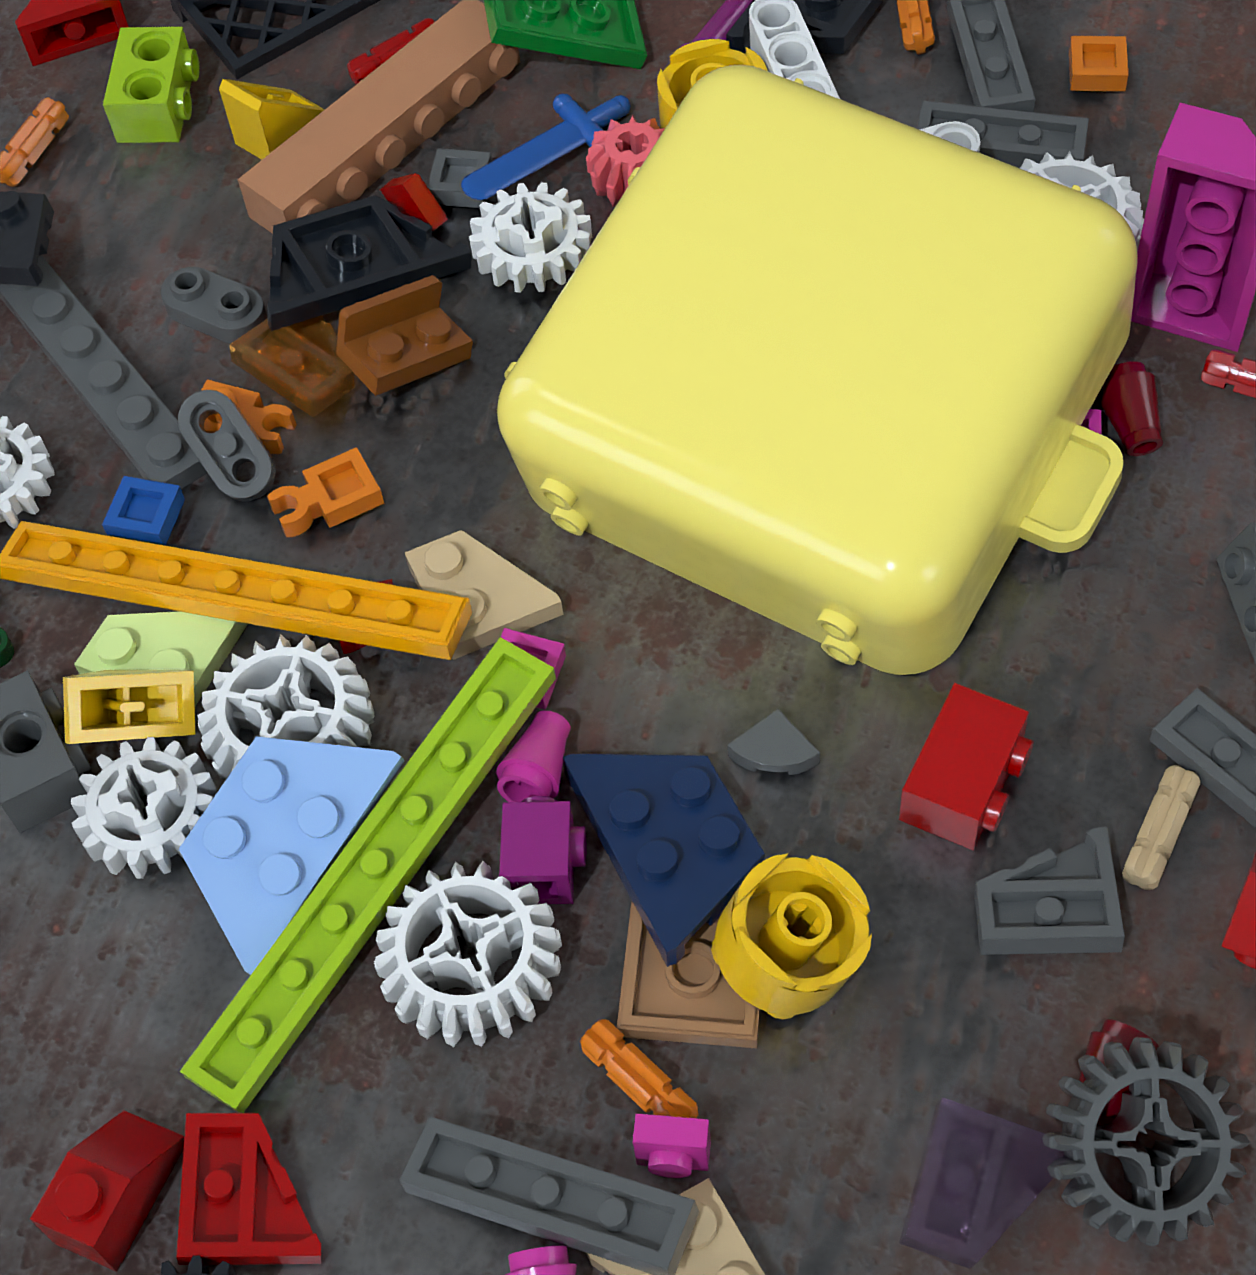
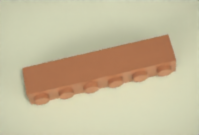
M479 0L460 1L238 179L249 218L273 234V225L344 205L358 199L369 186L390 169L397 167L403 158L425 140L433 137L442 126L465 107L472 105L482 93L499 79L507 76L520 63L519 48L491 43L484 3Z

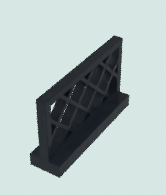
M297 0L170 1L172 10L183 23L189 21L238 80L380 0H343L334 6L318 4L316 0H307L306 2ZM217 4L230 5L227 20L206 18L202 12ZM240 7L265 10L266 15L263 26L237 22ZM276 12L303 16L301 24L292 29L272 27ZM233 36L259 39L257 48L239 58L230 49Z

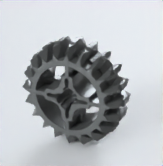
M1135 1037L1133 1039L1129 1053L1119 1042L1111 1041L1106 1043L1103 1051L1105 1066L1094 1056L1084 1055L1079 1058L1080 1070L1086 1080L1082 1083L1068 1076H1063L1058 1080L1062 1091L1072 1097L1068 1107L1057 1103H1050L1046 1107L1047 1115L1063 1121L1062 1132H1049L1044 1134L1042 1138L1044 1146L1064 1151V1156L1054 1160L1047 1168L1050 1176L1058 1180L1072 1179L1061 1195L1064 1202L1072 1207L1086 1204L1083 1212V1221L1086 1224L1098 1229L1108 1222L1109 1235L1111 1237L1127 1242L1136 1232L1139 1241L1148 1246L1159 1244L1163 1230L1170 1238L1176 1241L1188 1239L1187 1216L1200 1226L1208 1227L1214 1225L1213 1215L1207 1203L1210 1199L1226 1206L1235 1202L1230 1190L1222 1186L1226 1175L1242 1178L1247 1174L1243 1165L1230 1160L1231 1149H1242L1251 1143L1246 1134L1229 1130V1124L1238 1120L1245 1111L1241 1108L1240 1104L1219 1102L1230 1086L1226 1078L1218 1075L1205 1078L1208 1070V1060L1196 1054H1191L1183 1059L1180 1044L1164 1041L1156 1050L1152 1040L1143 1037ZM1159 1080L1169 1085L1182 1098L1190 1112L1194 1128H1184L1173 1123L1169 1117L1167 1099L1160 1097ZM1129 1085V1092L1122 1093L1121 1110L1117 1117L1108 1124L1096 1126L1099 1116L1108 1101L1118 1091ZM1144 1128L1172 1138L1171 1140H1155L1152 1149L1143 1146L1147 1153L1118 1142L1136 1141L1138 1132L1147 1134ZM1095 1153H1107L1112 1156H1118L1124 1170V1181L1132 1183V1200L1122 1199L1109 1187L1099 1170ZM1192 1156L1191 1162L1182 1178L1170 1188L1171 1171L1175 1164L1184 1157Z

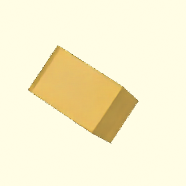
M222 79L219 87L235 144L261 160L325 110L290 89Z
M101 670L63 677L65 743L67 744L195 735L194 671Z

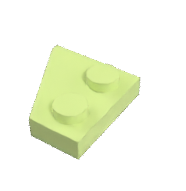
M181 611L107 615L74 665L79 674L101 670L194 671V702L196 706L202 697V692H205L213 680L214 671L220 669L248 624Z

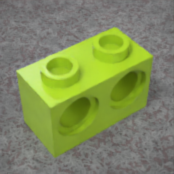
M183 27L120 28L103 101V106L117 143L180 141L183 121L189 120L192 113L191 82L197 81L199 78L198 54L195 49H189Z

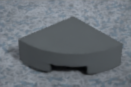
M779 709L773 711L727 745L728 756L739 766L756 772L757 769L769 772L788 771L789 775L805 772L820 764V752Z

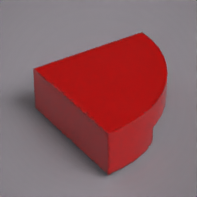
M417 173L393 178L379 189L388 202L397 206L401 213L407 216H415L431 225L432 231L448 220L445 212Z

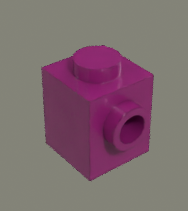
M532 796L523 799L521 802H503L499 877L503 876L510 881L512 890L531 883L538 891V904H573L574 867H586L587 836L585 826H574L570 801H557L546 796Z

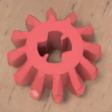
M632 115L629 123L624 124L610 120L607 131L594 132L592 146L588 148V155L586 156L587 172L591 175L592 186L596 191V195L607 196L612 207L617 205L628 188V178L633 170L642 166L665 129H660L655 118L645 123H638L634 115Z

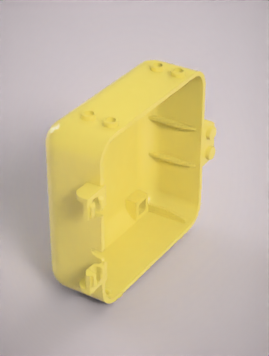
M749 65L724 66L703 76L689 90L642 166L635 168L628 178V188L517 362H511L504 373L506 380L499 394L497 407L498 424L502 437L531 497L540 508L551 514V519L559 527L578 536H581L586 531L822 643L821 648L828 655L842 663L854 665L858 660L874 669L889 674H917L940 665L958 648L1019 537L1052 552L1067 553L1075 551L1088 542L1118 488L1123 470V456L1120 448L1108 437L1084 428L1081 424L1129 337L1137 271V245L1133 232L1124 217L1108 203L1082 193L1081 188L1077 185L1069 188L804 86L803 81L799 78L791 81Z

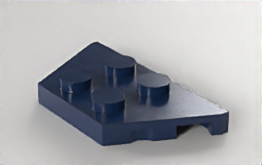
M570 754L564 756V773L667 967L676 964L685 955L684 945L705 923L712 926L718 920L748 873L765 860L764 851L708 756Z

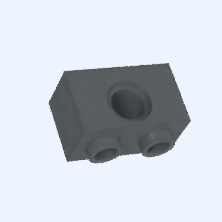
M28 670L0 683V805L19 833L73 808L71 798L87 795L79 778L82 774L92 770L79 743H65L58 726L64 724V709L53 688L51 687L40 692ZM37 744L32 750L23 753L28 747Z

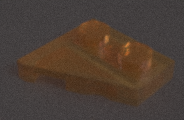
M323 316L271 331L267 318L229 344L231 362L313 418L355 388L354 373L336 355L337 336L331 324H326Z

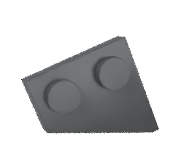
M1095 827L1087 831L1083 843L1061 853L1055 854L1049 848L1027 858L1026 862L1018 868L1002 869L976 881L974 898L981 955L1122 952L1125 935L1107 827Z

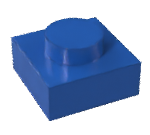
M123 476L102 523L107 536L166 546L185 501L179 485Z

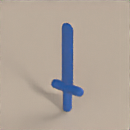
M557 95L553 101V108L564 121L465 176L461 183L462 190L472 199L484 200L584 143L591 147L594 132L604 131L603 128L610 124V120L617 121L630 112L631 104L629 99L623 95H618L586 112L570 95Z

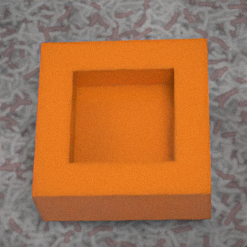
M1071 36L1069 47L1070 91H1126L1128 80L1126 36Z

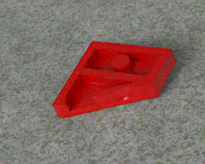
M186 1113L176 1255L178 1265H189L192 1256H201L207 1265H219L222 1261L230 1265L321 1264V1243L307 1221L298 1202L297 1192L285 1167H282L273 1149V1142L259 1113Z

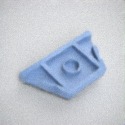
M255 737L179 847L180 853L243 969L250 975L253 973L360 828L405 760L402 756L389 750Z

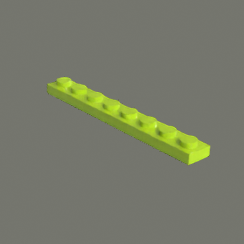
M501 637L497 640L182 1067L180 1072L186 1079L236 1113L245 1112L387 913V906L394 905L404 891L405 885H408L556 680L555 670L552 666Z

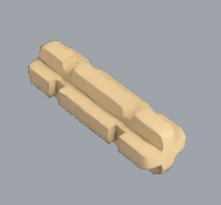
M1177 765L1170 766L1165 770L1158 791L1152 800L1122 872L1123 878L1129 884L1137 885L1144 890H1154L1158 887L1168 862L1167 860L1171 856L1201 783L1199 776L1195 772L1185 770Z

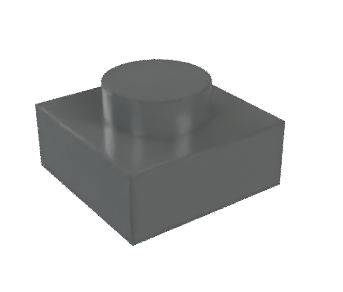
M437 148L427 187L439 205L480 208L479 205L485 202L486 199L476 200L470 198L462 190L461 183L465 176L492 162L491 152Z

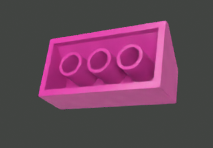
M1179 103L1156 160L1137 251V271L1131 322L1238 352L1256 292V137L1242 118Z

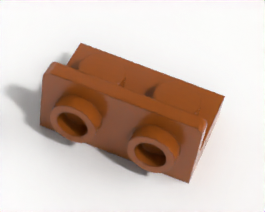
M434 275L343 308L339 313L336 355L375 396L471 358L473 340L440 308L442 282Z

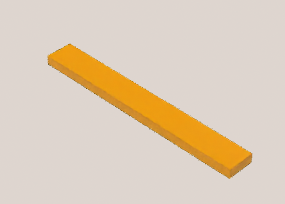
M26 521L19 523L0 553V579L446 660L452 659L472 614L470 600L466 597Z

